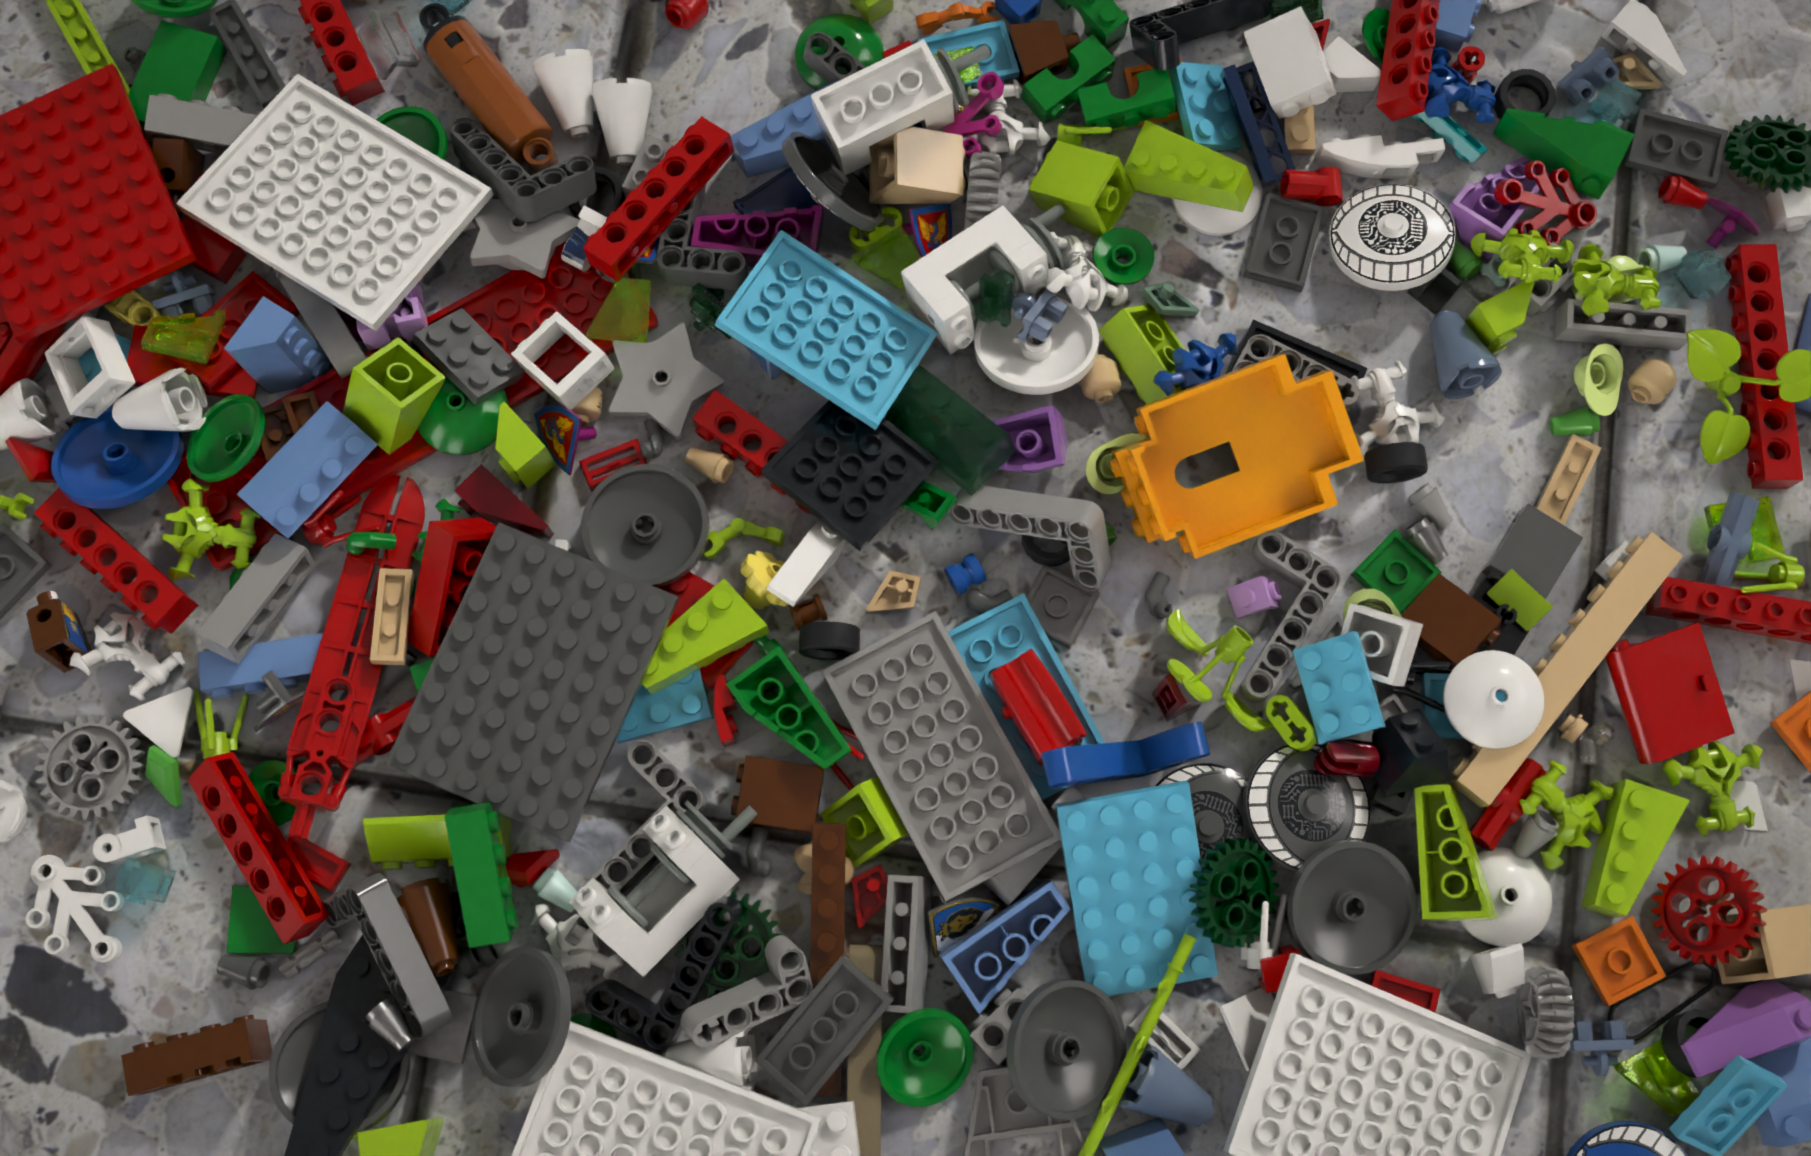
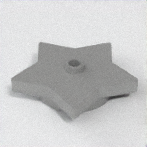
M491 199L472 220L479 233L470 255L471 265L498 264L507 269L526 270L540 278H545L550 258L553 256L556 247L571 237L579 219L556 211L539 220L525 222L518 219L499 199Z
M684 323L679 324L652 343L614 340L612 342L623 378L609 407V414L611 416H645L653 419L674 438L680 439L693 404L710 395L715 389L718 390L724 386V380L694 359ZM659 377L667 378L664 382H658L656 379Z

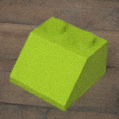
M1523 281L1478 304L1466 318V323L1493 356L1508 347L1506 343L1518 336L1516 331L1525 321L1534 283Z
M505 401L499 405L495 448L501 456L498 463L516 485L522 482L529 489L554 468L556 463L546 446Z
M878 776L858 784L820 813L825 823H846V857L852 861L854 869L909 836Z

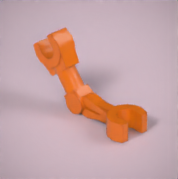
M986 1L979 8L963 5L962 3H954L948 7L949 9L939 13L936 11L923 13L916 16L915 19L918 29H922L924 35H929L943 27L944 23L952 20L975 18L978 19L980 24L998 21L999 17L988 14L993 11L996 5L994 2Z

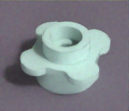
M1493 254L1491 260L1484 264L1480 273L1483 276L1489 277L1495 287L1501 288L1506 284L1507 279L1501 276L1496 271V268H1499V265L1504 261L1500 259L1499 254Z

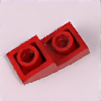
M724 674L717 676L715 684L714 713L721 743L724 747L736 743L734 734L739 733L733 715L726 716L725 714L737 709L734 701L736 698L726 685L728 682Z

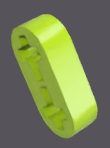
M893 207L882 208L883 220L872 231H865L852 226L849 239L853 249L858 252H868L899 235L903 225V217L900 211ZM884 219L895 220L894 227L891 228L888 224L884 225ZM858 233L869 234L868 241L864 242L863 239H858Z
M1276 695L1267 702L1266 715L1284 741L1298 751L1312 749L1317 741L1316 731L1299 706L1292 699L1284 695ZM1280 704L1286 707L1285 712L1290 717L1289 720L1277 715L1279 713L1277 707ZM1295 725L1302 731H1306L1304 733L1306 739L1304 742L1295 740L1298 737L1293 729Z

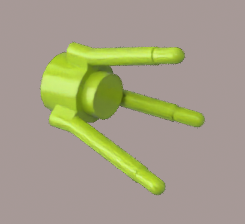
M1059 124L1057 140L1081 147L1083 134L1111 133L1112 130H1124L1128 127L1122 126L1112 129L1111 127Z
M1758 542L1754 544L1756 549L1782 562L1773 564L1768 573L1735 571L1734 578L1767 580L1774 583L1742 587L1741 591L1743 593L1778 590L1796 591L1801 587L1805 578L1803 566L1796 564L1797 557L1784 555Z
M193 689V702L203 759L229 753L230 751H237L238 736L249 695L243 694L231 737L227 738V732L214 731L211 699L205 700V724L199 690Z

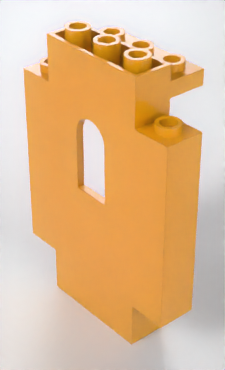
M1277 354L1136 408L1138 416L1134 417L1135 425L1139 434H1145L1146 439L1112 451L1113 460H1110L1109 464L1115 479L1120 477L1124 489L1120 490V494L1125 507H1131L1135 519L1131 520V524L1137 538L1142 537L1144 541L1150 543L1158 539L1168 541L1177 537L1182 552L1184 554L1189 553V556L1197 559L1338 505L1328 474L1360 463L1364 459L1333 371L1324 370L1295 381L1286 355ZM1229 441L1239 469L1238 471L1194 488H1184L1176 481L1175 468L1182 459ZM1181 531L1182 535L1177 536L1176 532Z

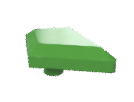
M155 745L151 746L148 749L145 776L175 808L182 806L178 758H172Z

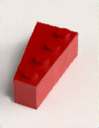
M482 517L429 521L407 641L429 657L436 656L497 527Z

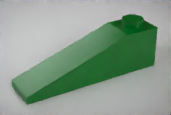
M1506 109L1493 134L1531 161H1542L1548 173L1559 168L1567 169L1575 190L1597 200L1600 199L1614 178L1634 137L1633 133L1603 121L1595 120L1594 124L1576 122L1574 117L1565 116V119L1562 120L1547 118L1544 113Z

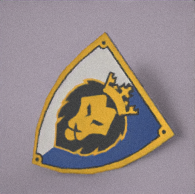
M939 896L932 897V910L928 911L933 956L935 958L939 957L938 954L990 919L999 907V903L987 898L971 897L944 904Z

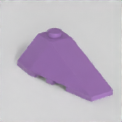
M1524 156L1506 165L1502 171L1494 175L1490 173L1476 184L1470 183L1466 185L1452 201L1449 208L1463 244L1471 248L1472 238L1479 233L1485 232V239L1501 242L1510 228L1516 225L1529 206L1521 203L1503 205L1495 199L1494 190L1499 182L1514 178L1521 182L1523 190L1538 194L1540 189L1535 180H1528L1524 175L1525 165L1532 162L1530 159ZM1482 252V256L1490 259L1494 254Z
M1054 405L934 435L938 460L941 461L939 465L949 467L1035 473L1064 466L1068 448L1064 419Z
M1774 979L1763 980L1743 987L1735 994L1736 996L1717 1011L1716 1015L1703 1024L1680 1046L1696 1078L1724 1070V1067L1737 1055L1750 1061L1810 1039L1811 1003L1809 999Z

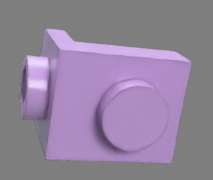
M1259 576L1227 588L1235 617L1238 619L1267 609L1275 610L1281 608L1279 599L1282 598L1281 590L1277 582L1273 581L1270 577Z

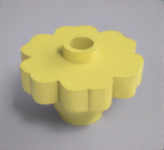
M757 550L754 555L748 554L741 563L740 572L747 578L743 597L750 606L759 610L771 604L783 607L788 604L766 590L769 583L785 563L782 560H776L771 553Z

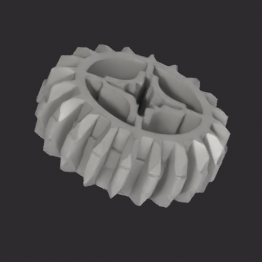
M984 151L982 153L974 152L970 158L964 229L972 226L997 209L1001 158L999 154H991V152Z
M1550 966L1531 967L1526 970L1525 984L1520 985L1518 988L1517 1023L1520 1028L1519 1035L1522 1037V1045L1525 1047L1526 1052L1532 1057L1552 1060V1058L1564 1057L1570 1048V1041L1573 1039L1572 1031L1575 1027L1573 1008L1575 1001L1572 999L1573 990L1569 987V979L1562 970L1551 968Z

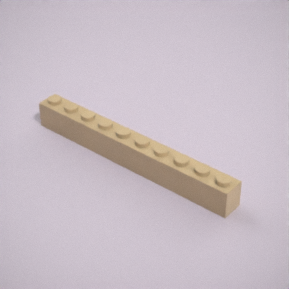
M1653 532L1641 538L1637 535L1630 541L1625 548L1628 554L1622 562L1617 560L1606 572V575L1609 577L1603 586L1598 584L1587 596L1590 603L1584 610L1580 608L1572 615L1568 621L1571 627L1565 635L1562 633L1558 634L1550 643L1548 648L1552 651L1547 658L1543 659L1541 657L1532 666L1531 669L1540 680L1544 692V712L1536 730L1521 743L1508 748L1488 749L1472 743L1471 747L1474 749L1468 759L1465 757L1461 758L1453 767L1451 772L1454 774V777L1449 783L1478 807H1486L1493 802L1683 557L1682 554Z

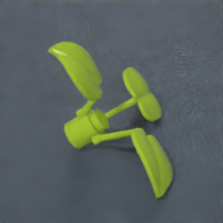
M1696 329L1686 333L1688 342L1687 362L1692 376L1699 381L1705 382L1709 390L1718 393L1717 400H1720L1726 408V412L1721 410L1711 411L1705 417L1701 426L1700 446L1703 457L1708 464H1717L1738 454L1749 441L1750 426L1748 420L1741 415H1733L1734 409L1726 398L1735 394L1740 389L1741 383L1780 385L1779 396L1788 402H1801L1811 397V351L1795 349L1784 354L1776 367V375L1779 379L1744 377L1731 371L1729 368L1737 363L1741 356L1740 345L1735 337L1715 329Z
M1181 609L1175 610L1167 618L1166 627L1180 644L1186 649L1196 651L1204 657L1208 656L1211 649L1215 647L1217 649L1214 651L1216 656L1197 675H1194L1185 664L1177 659H1170L1166 665L1173 677L1183 684L1185 689L1195 699L1206 703L1211 700L1212 692L1200 680L1220 660L1227 665L1235 662L1221 694L1222 698L1226 701L1224 703L1226 709L1244 727L1251 731L1259 732L1271 729L1273 727L1272 723L1257 715L1234 694L1229 692L1240 665L1246 659L1243 654L1254 644L1252 638L1242 628L1234 625L1225 635L1221 634L1217 640L1206 645L1187 624Z

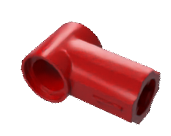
M1324 167L1317 169L1315 172L1285 170L1280 183V194L1284 198L1315 200V203L1319 206L1339 204L1343 200L1341 170L1336 167Z

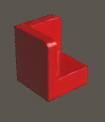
M1291 944L1278 947L1279 955L1260 960L1262 977L1258 978L1259 986L1266 993L1278 991L1290 953L1300 955V952Z

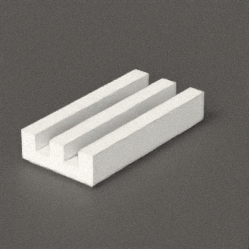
M1151 1002L1128 1025L1135 1034H1137L1139 1025L1143 1021ZM1162 1012L1159 1020L1190 1051L1185 1054L1157 1025L1153 1033L1181 1060L1177 1064L1151 1037L1148 1043L1159 1049L1182 1070L1201 1049Z

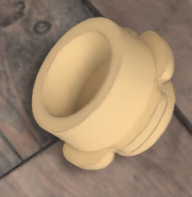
M1570 714L1558 728L1563 732L1560 736L1561 739L1565 738L1570 743H1573L1588 726V723L1581 718L1582 714H1579L1576 718Z

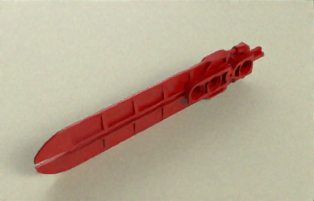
M394 475L378 484L369 493L362 505L354 531L380 526L381 530L379 532L385 533L388 523H393L390 534H395L396 546L394 550L385 549L383 558H378L380 549L364 548V551L358 555L350 552L347 553L300 712L293 727L286 752L285 773L281 774L278 795L282 801L296 806L288 836L295 837L298 840H308L316 811L325 813L326 811L335 812L340 808V803L347 790L345 784L356 766L365 727L383 665L370 662L379 572L370 602L365 601L375 566L386 569H411L414 560L412 553L417 550L419 543L417 536L418 533L422 532L424 525L425 506L423 496L415 481L408 477L395 516L391 515V511L401 479L399 475ZM364 609L367 612L357 646L355 647L352 644L362 610ZM349 654H353L354 657L348 677H345L343 674ZM344 690L348 693V696L342 701L331 699L332 694L336 691ZM328 721L339 723V727L333 732L322 730L323 725ZM306 756V759L309 760L298 765L296 775L293 774V760ZM332 764L342 765L345 768L339 783L334 784L335 780L330 770ZM308 784H320L321 789L317 794L310 796L303 793L304 788Z

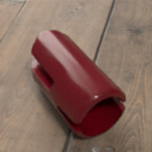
M1328 742L1320 754L1316 756L1314 767L1323 774L1373 776L1374 772L1371 771L1379 769L1380 755L1377 748L1372 744Z

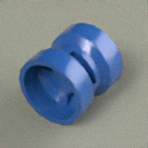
M973 553L964 556L962 563L957 565L950 564L944 568V573L958 596L967 592L971 584L979 585L987 581L984 570Z

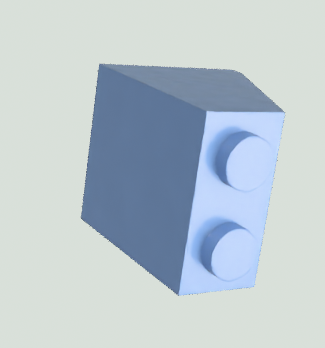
M1159 1117L1103 1138L1099 1143L1103 1156H1185L1166 1124Z

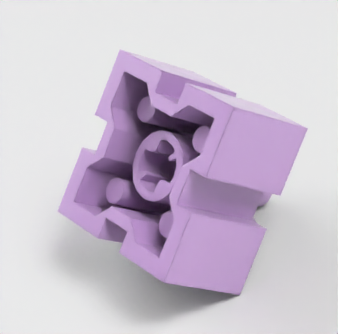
M420 282L416 284L377 331L356 319L358 333L368 351L383 348L392 342L393 338L403 337L407 342H410L413 339L414 333L428 326L427 316L422 308L425 305Z

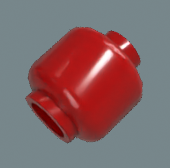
M708 0L665 1V15L668 21L676 28L689 30L701 22L709 12Z

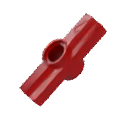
M415 696L390 712L377 714L367 720L356 766L374 755L380 756L391 751L416 699ZM339 765V767L344 772L345 768L342 765Z
M1526 758L1493 802L1485 807L1474 825L1470 828V834L1475 844L1488 851L1495 849L1510 825L1515 824L1524 814L1519 801L1520 799L1526 800L1531 793L1532 782L1546 774L1542 765L1533 759Z

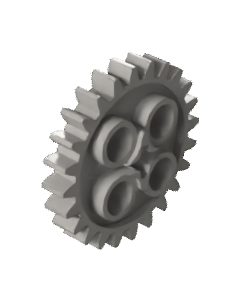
M90 714L88 721L83 717L77 716L76 726L65 721L63 722L65 732L61 733L53 730L52 734L56 740L53 743L50 741L43 742L49 750L47 753L37 754L39 758L45 761L43 765L36 766L34 770L43 772L44 776L38 778L35 782L40 785H46L39 794L43 797H51L47 805L53 808L59 806L58 814L65 816L69 814L70 818L79 820L82 816L83 820L93 821L94 815H96L97 818L104 820L107 816V810L111 813H119L117 805L119 802L130 805V801L127 798L128 793L139 794V791L133 785L135 782L145 781L144 778L137 774L138 771L146 769V765L138 762V759L144 757L146 752L135 750L142 741L137 738H131L135 731L128 727L123 729V722L115 720L112 723V718L105 715L99 719V716ZM90 738V749L83 753L82 745ZM107 742L108 745L104 748V743ZM118 754L119 760L117 765L110 768V758ZM90 764L94 766L93 771L88 769ZM72 767V777L65 782L64 773L68 768ZM99 782L100 791L95 797H92L91 789Z

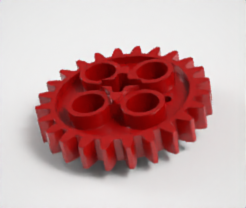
M1702 855L1700 865L1696 860L1688 858V868L1678 863L1675 864L1678 873L1675 876L1665 872L1664 874L1669 883L1667 885L1657 883L1658 888L1663 891V894L1652 896V899L1660 903V907L1651 909V912L1661 917V919L1653 923V926L1665 929L1659 935V938L1664 941L1671 940L1667 947L1669 950L1676 952L1680 949L1679 957L1687 960L1692 955V962L1701 965L1705 958L1708 965L1715 966L1717 957L1724 964H1729V954L1739 959L1743 958L1739 949L1742 946L1750 950L1754 949L1748 940L1750 937L1761 939L1762 936L1755 931V927L1766 926V922L1759 919L1758 914L1767 912V908L1757 904L1765 896L1760 892H1752L1759 884L1753 879L1746 880L1749 876L1748 871L1743 868L1737 871V864L1729 861L1725 865L1724 859L1717 856L1712 863L1710 858ZM1718 880V891L1713 895H1709V884L1712 881ZM1730 894H1734L1733 899L1727 900L1730 897ZM1689 898V909L1681 913L1679 910L1681 901ZM1711 905V907L1709 908V912L1711 914L1707 917L1705 916V914L1708 912L1706 906ZM1737 908V920L1728 924L1726 920L1727 913L1731 909ZM1687 920H1691L1689 923H1687L1686 927H1683L1684 922H1686ZM1708 926V937L1703 941H1699L1697 938L1699 929Z

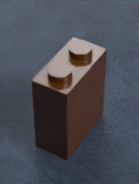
M1440 573L1401 614L1405 619L1423 624L1417 646L1437 661L1450 662L1451 666L1447 668L1450 671L1463 659L1474 653L1481 652L1486 646L1492 648L1502 635L1500 632L1502 619Z
M746 756L745 763H739L736 783H741L739 796H733L731 815L737 817L750 805L758 815L747 826L812 835L813 823H817L825 771L821 766Z

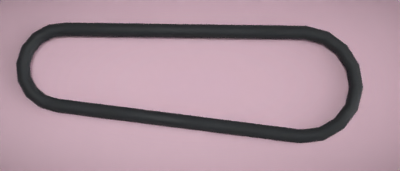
M1703 960L1701 964L1706 965L1711 970V983L1640 1034L1626 1036V1039H1634V1041L1642 1039L1710 991L1717 982L1715 967L1708 965ZM1690 961L1667 973V977L1614 1003L1608 1012V1021H1613L1615 1009L1620 1004L1696 965V963Z

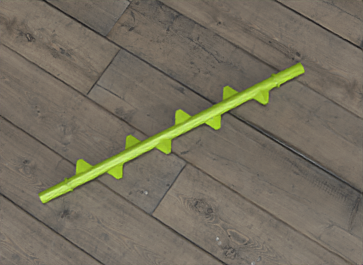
M1184 933L1171 962L1167 963L1168 969L1158 985V990L1116 1078L1102 1102V1107L1078 1156H1094L1100 1141L1104 1138L1109 1122L1149 1038L1159 1022V1017L1179 975L1184 972L1182 969L1197 940L1196 938Z

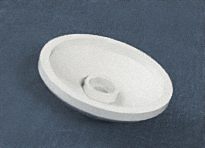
M1215 151L1246 165L1254 187L1244 211L1239 212L1173 198L1172 201L1177 214L1192 229L1206 235L1225 236L1244 229L1253 221L1260 209L1263 191L1257 172L1245 159L1228 151Z
M1495 650L1474 653L1463 659L1453 668L1445 683L1443 701L1445 712L1451 725L1464 739L1477 746L1488 749H1503L1514 746L1527 739L1536 730L1542 719L1544 692L1540 680L1528 664L1512 654ZM1496 691H1501L1504 693V702H1500L1496 699Z
M1496 847L1493 851L1486 849L1478 852L1477 855L1498 920L1460 921L1461 924L1476 939L1499 947L1516 943L1524 944L1530 941L1543 930L1551 914L1552 892L1545 873L1530 857L1524 859L1510 848ZM1507 889L1513 892L1514 898L1512 901H1508L1505 898V891Z

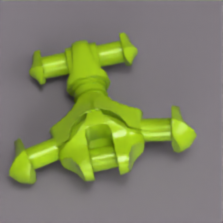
M1510 228L1501 242L1485 239L1486 232L1475 235L1471 240V248L1475 255L1481 257L1482 252L1499 254L1500 259L1504 261L1498 268V273L1506 279L1508 277H1519L1520 280L1526 283H1534V281H1539V279L1551 280L1553 283L1557 282L1562 275L1561 268L1556 264L1554 267H1542L1541 265L1547 263L1550 258H1558L1560 264L1566 263L1571 259L1574 252V244L1570 240L1563 239L1560 246H1548L1546 240L1536 230H1530L1527 235L1518 234L1517 229Z
M1592 243L1581 247L1578 252V259L1573 263L1572 272L1575 287L1586 297L1582 303V310L1587 316L1590 317L1608 312V299L1623 294L1629 298L1642 299L1640 305L1644 310L1658 309L1661 306V300L1656 298L1660 288L1658 281L1655 279L1658 276L1656 270L1644 266L1636 271L1637 274L1626 276L1612 264L1601 260L1604 250Z
M191 478L186 480L181 488L189 492V506L183 507L178 512L165 514V520L174 522L172 535L162 534V540L170 543L176 552L181 554L177 567L168 569L171 580L175 582L186 578L195 579V575L189 573L194 558L200 559L203 553L210 546H214L215 543L221 544L225 549L232 548L233 546L237 547L235 560L231 564L238 570L249 567L251 565V562H248L250 549L253 548L257 540L253 530L255 517L260 518V514L247 507L239 511L242 515L240 528H235L231 524L218 526V523L214 522V519L211 517L209 508L203 507L202 492L209 491L210 486L201 485Z
M1713 741L1708 743V750L1703 746L1690 750L1687 766H1681L1679 762L1673 759L1664 762L1661 769L1666 774L1672 787L1678 785L1681 779H1690V784H1695L1710 794L1709 798L1711 801L1708 807L1711 817L1703 818L1698 815L1694 823L1701 836L1707 837L1709 835L1708 831L1715 829L1722 832H1730L1740 824H1745L1748 828L1754 826L1755 812L1748 806L1744 807L1742 811H1736L1735 800H1732L1730 795L1734 782L1742 775V768L1747 766L1753 769L1760 768L1763 749L1759 746L1747 744L1741 750L1742 754L1736 756L1722 743Z
M1552 760L1548 763L1550 768L1546 774L1532 782L1531 793L1527 799H1520L1519 803L1522 806L1523 813L1527 815H1535L1537 812L1536 808L1541 804L1544 809L1549 810V815L1558 822L1557 836L1552 839L1546 851L1539 849L1544 866L1547 869H1558L1564 864V861L1559 858L1564 846H1580L1589 849L1592 843L1584 836L1587 831L1591 830L1597 834L1603 831V825L1594 806L1602 799L1612 800L1614 788L1605 786L1597 779L1590 781L1591 791L1587 795L1578 794L1571 798H1565V792L1555 783L1562 775L1566 774V766Z

